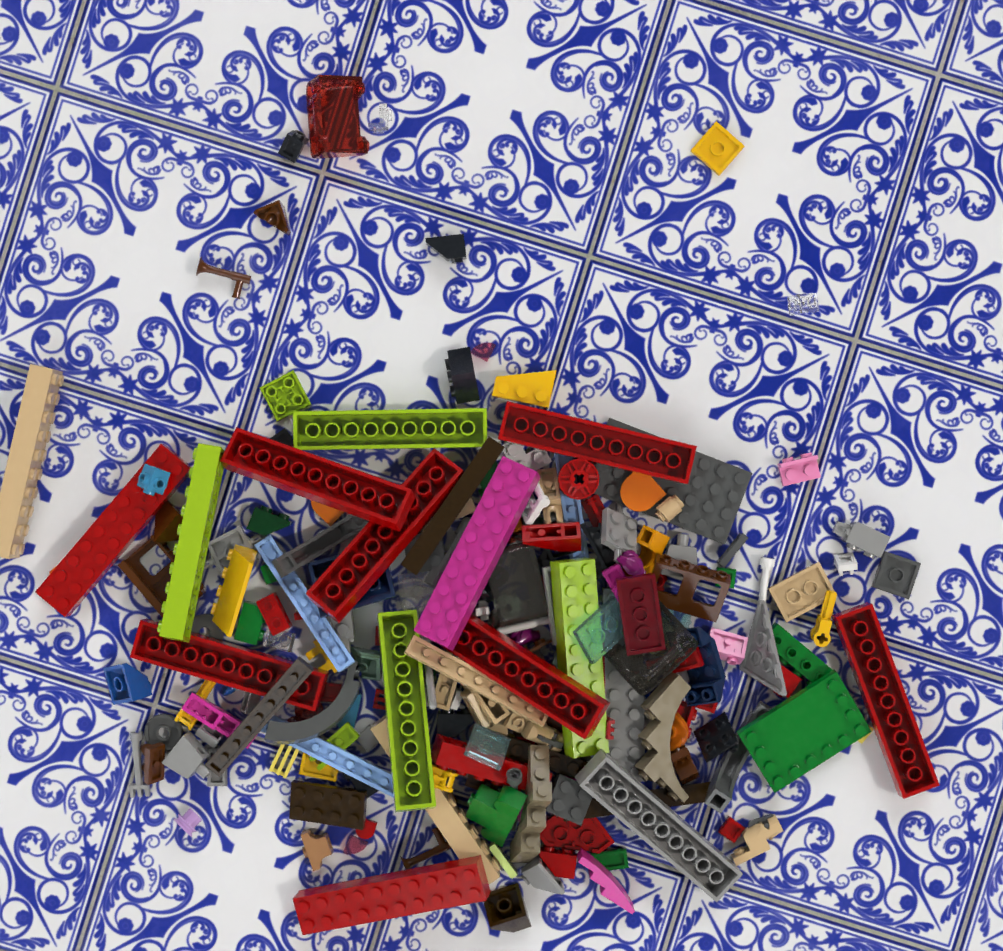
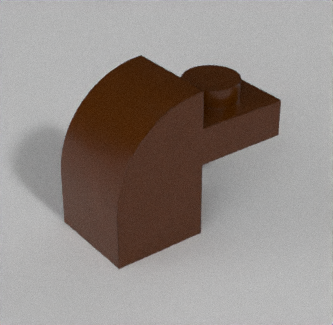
M685 745L671 752L672 765L682 785L700 777L690 752Z

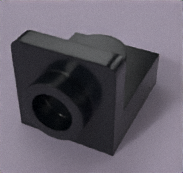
M292 130L287 133L278 154L295 163L309 139L301 131Z

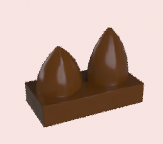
M162 742L153 745L142 744L140 750L145 756V763L142 764L144 783L150 785L164 780L165 765L162 764V761L165 759V744Z

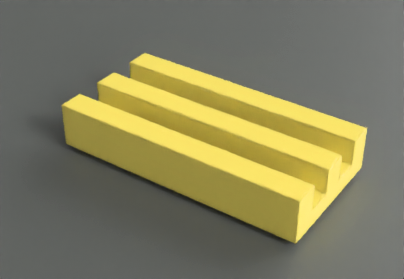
M281 744L269 771L275 772L286 779L299 750L295 749L286 771L283 772L281 770L292 746H288L277 769L275 768L276 763L285 747V744Z

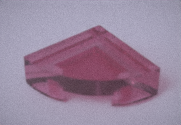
M479 344L472 349L471 354L488 362L496 344Z
M351 834L343 853L347 855L358 853L365 849L368 842Z

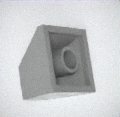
M539 854L530 863L521 868L523 874L521 877L527 885L531 883L534 888L560 895L565 893L563 882L559 877L553 875Z

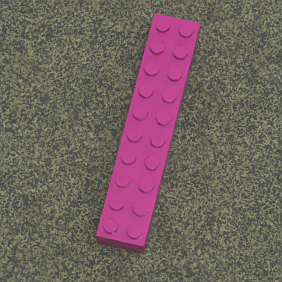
M502 456L413 631L451 651L454 650L541 478L537 471Z

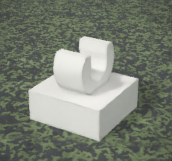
M853 553L834 555V563L840 576H843V571H849L850 575H853L854 570H858V563Z
M458 687L455 689L450 708L457 710L458 707L461 709L466 707L460 703L462 699L460 693L462 690Z

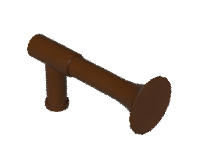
M202 256L199 260L196 276L199 273L206 272L235 280L236 284L232 297L240 299L243 283L250 284L251 276L208 265L202 260Z
M438 827L431 830L439 845L412 858L406 859L401 857L405 869H411L414 865L451 849L449 843L445 842Z

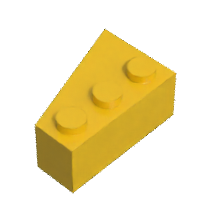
M557 370L497 376L492 397L548 409Z

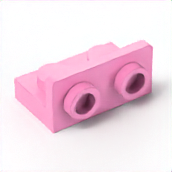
M812 452L801 454V459L794 460L793 457L782 459V463L777 464L782 486L821 478L817 463L818 455L812 456Z
M711 628L709 635L715 639L720 659L727 661L730 665H740L745 659L748 637Z

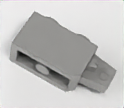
M836 521L832 530L833 533L843 539V542L847 543L846 547L854 551L860 549L864 551L863 555L871 559L882 557L890 539V536L860 522H853L849 525Z
M353 609L350 610L340 623H337L332 618L333 629L349 653H351L350 642H354V637L356 636Z

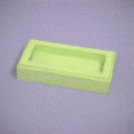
M491 842L489 850L508 876L513 879L518 875L517 869L500 846Z

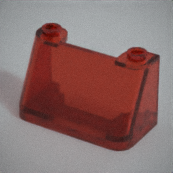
M317 75L307 83L306 100L312 158L323 159L368 154L369 141L360 134L358 99L365 92L362 77Z

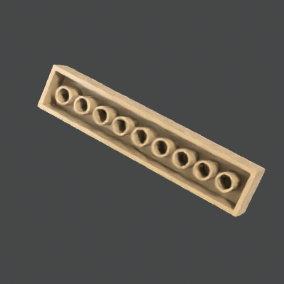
M34 364L29 366L0 490L1 558H19L25 549L23 541L29 532V525H27L29 517L31 518L34 511L32 503L38 494L37 481L41 479L42 461H45L47 455L45 447L51 438L49 430L51 424L55 421V405H58L60 400L58 392L59 387H62L64 382L63 371Z
M385 715L373 723L370 730L390 757ZM434 788L436 807L425 810L459 859L481 855L488 884H491L500 877V863L494 856H491L487 842L480 840L478 836L479 831L476 826L469 824L465 810L458 808L456 804L458 801L454 794Z

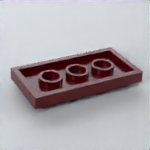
M655 573L615 579L627 656L666 650Z

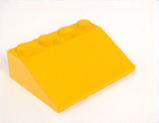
M235 544L234 549H229L226 559L230 561L228 568L224 567L221 578H224L223 586H218L216 596L219 597L218 603H213L210 613L214 615L212 621L228 637L232 636L257 555V550Z

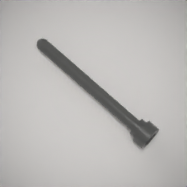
M511 768L506 773V781L510 784V787L518 790V785L522 782V772L518 768ZM518 816L511 828L512 831L517 830Z

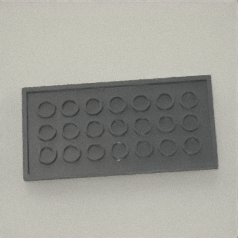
M609 418L607 425L656 436L612 418ZM696 451L688 484L652 477L666 495L653 507L642 511V513L658 518L655 514L657 512L656 507L666 498L672 497L675 494L683 502L684 507L668 523L725 544L753 473ZM592 462L599 474V485L594 494L624 505L620 497V488L623 481L633 472Z

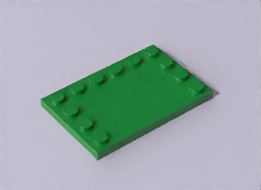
M834 669L736 732L769 786L776 793L872 731Z

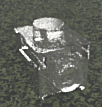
M387 103L379 104L380 123H368L369 131H373L375 134L389 131V121H392V109H388Z
M817 293L797 294L787 297L790 316L820 312Z
M267 628L263 636V646L292 653L296 634L283 631L273 636L269 628Z

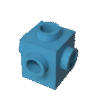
M144 464L137 486L143 488V492L154 496L155 493L163 495L171 473Z

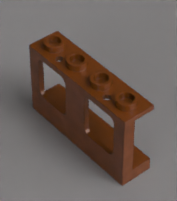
M152 535L146 543L126 560L121 561L118 566L163 618L164 613L161 612L163 601L167 599L165 587L167 582H170L172 575L169 574L171 562L156 575L152 576L141 564L140 558L156 544L171 562H174L175 555L173 550L170 551L166 546L167 542L154 543V535ZM202 582L200 586L198 599L206 593V591L204 590L205 586Z
M656 553L655 564L651 572L655 573L656 584L662 569L683 574L677 594L657 590L660 607L717 622L731 585V575L721 570L709 569L704 565L691 564L687 560H677L669 555ZM700 580H706L721 586L714 605L693 599Z

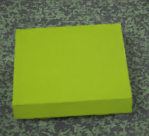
M294 370L260 387L277 422L292 415L293 411H300L311 405Z

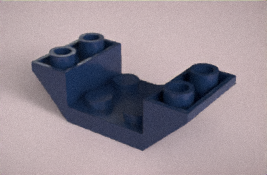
M700 627L667 632L666 635L671 651H682L699 647L704 662L702 667L687 670L691 683L689 684L691 689L685 696L687 706L720 702L726 676L715 639Z

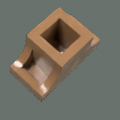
M310 829L304 830L300 835L304 844L302 850L305 858H309L313 871L321 869L323 865L322 859L332 855L334 849L328 833L316 835Z

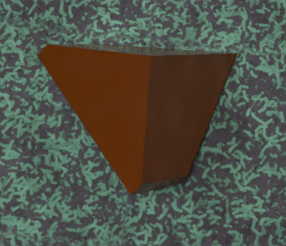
M280 200L254 211L257 217L288 236L290 235L291 231L285 207Z
M169 501L155 515L154 543L179 540L177 529L178 525L182 524L183 516H181V511Z

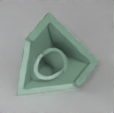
M351 646V653L355 661L358 662V667L361 668V677L380 681L382 675L380 651Z

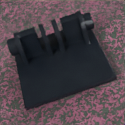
M725 712L694 731L706 763L726 750L731 751V753L738 751L739 742Z

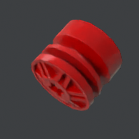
M574 459L562 466L557 480L559 488L564 495L571 499L580 500L594 494L599 485V474L594 464L588 460ZM575 475H577V476L582 475V476H583V478H582L583 483H582V484H581V483H577V484H576V483L574 482V481H575V477H574Z

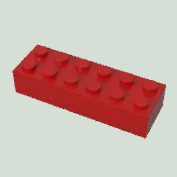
M440 734L436 735L431 758L435 765H437V768L448 771V768L453 769L455 773L466 776V774L474 775L473 778L480 781L488 779L497 786H503V784L510 786L506 781V773L511 768H518L522 772V782L518 785V791L521 792V789L526 790L528 763L471 746L469 743ZM550 771V781H551V778H552V775H553V773H552L551 771Z

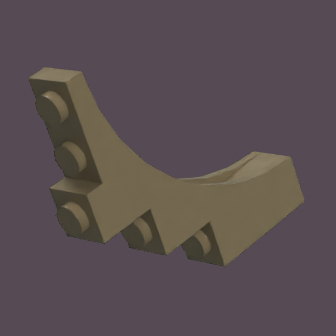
M670 672L641 704V707L645 710L644 715L651 721L639 733L638 737L642 741L641 745L648 751L634 767L639 771L638 775L644 781L656 782L661 788H665L668 791L667 795L672 800H679L685 803L689 796L681 787L674 772L671 761L670 738L675 714L691 687L679 674Z
M530 745L528 747V771L525 792L528 796L523 804L518 829L513 840L510 842L511 863H530L540 853V833L546 828V807L552 802L549 746Z

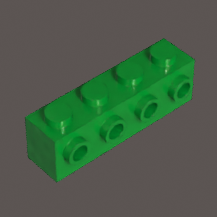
M774 622L772 630L779 660L785 666L790 664L793 667L791 670L800 678L804 676L808 680L806 683L810 685L832 671L827 664L778 623Z

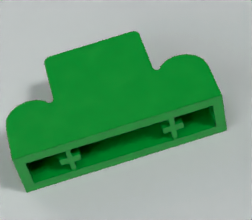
M481 784L476 794L472 793L467 802L470 807L466 817L483 826L481 834L484 838L502 847L528 795L510 786H503L500 792H497Z

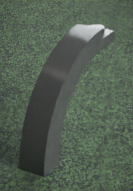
M350 514L306 542L276 558L272 563L281 578L360 532L369 521Z
M355 661V663L348 667L340 693L325 710L312 718L298 722L287 723L269 720L264 738L265 742L273 744L301 743L314 739L337 725L349 712L358 696L361 682L354 681L360 675L361 668H358V662Z
M760 701L752 713L748 714L739 729L771 710L772 707ZM737 732L735 735L739 742L738 751L731 753V751L726 750L705 797L704 803L719 813H722L732 800L735 783L750 754Z

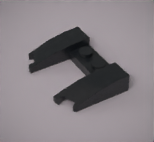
M582 523L580 526L597 556L595 558L596 579L603 577L601 571L616 564L614 562V551L608 546L601 544V523H598V527H586V523ZM543 548L544 551L538 559L536 557L533 558L542 578V568L550 566V561H556L551 550Z

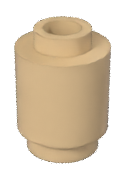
M674 494L656 507L657 512L655 514L662 522H670L682 511L681 508L684 507V504Z

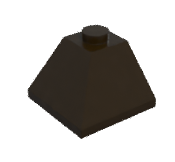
M518 883L491 891L487 900L483 901L490 929L514 933L532 927Z

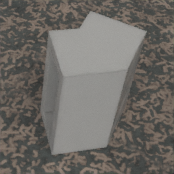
M245 691L240 711L244 714H249L260 702L262 696Z
M202 724L195 733L197 737L212 748H215L224 736L205 724Z

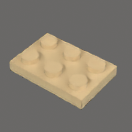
M816 562L768 588L786 623L823 604L827 590L835 591L820 562Z

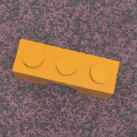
M643 525L637 537V543L641 546L639 558L642 560L643 568L647 574L652 572L656 553L662 555L670 537ZM622 568V570H623L624 574L626 575V577L632 576V575H629V574Z

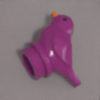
M627 550L623 552L622 556L617 558V561L622 564V568L629 575L646 574L643 562L635 551Z
M532 628L508 634L511 639H514L521 646L530 642L534 643L541 637L539 630L535 631Z

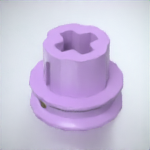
M191 808L183 816L178 814V818L173 819L191 837L192 833L196 832L194 828L202 821Z

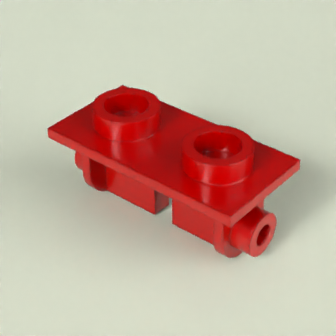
M594 495L582 501L581 504L592 527H598V523L602 524V510L605 509L599 495Z

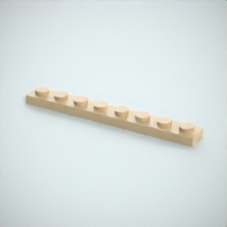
M413 635L404 654L541 727L545 725L548 715L468 663Z

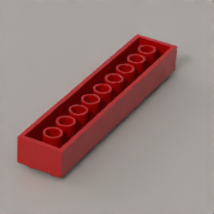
M509 401L506 403L498 440L576 459H584L589 462L682 484H688L697 448L694 445Z
M237 427L220 460L226 470L401 532L416 498L413 490Z
M165 444L159 445L35 591L64 617L70 616L189 476L191 466ZM144 464L171 473L163 495L155 493L154 496L143 492V488L137 486Z
M434 448L401 485L412 489L416 497L401 532L369 521L306 592L308 598L337 623H340L434 516L464 471Z
M866 602L832 615L898 795L905 799L940 786L873 604Z
M471 614L454 650L451 651L445 648L583 739L592 736L610 704L606 699L473 614Z
M147 618L140 620L130 658L263 697L294 663L291 660L195 632H191L189 642L166 639L159 636L160 632H157L159 622ZM313 667L312 673L285 703L314 712L318 710L329 671Z
M478 855L299 890L294 896L293 902L302 935L483 902L487 900L491 891L482 857Z

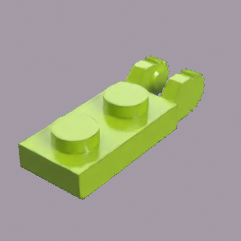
M347 722L326 741L346 750L361 736ZM312 756L309 758L311 762L316 760ZM321 762L317 769L320 771L327 764Z

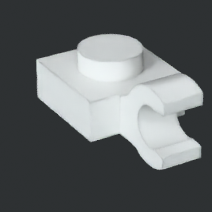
M478 600V605L474 608L475 616H480L481 620H488V615L490 614L489 606H487L486 601Z

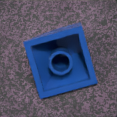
M123 663L103 668L113 705L133 702L152 695L151 683L148 677L129 664Z

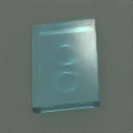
M616 597L608 599L573 631L590 664H595L624 637L620 608Z

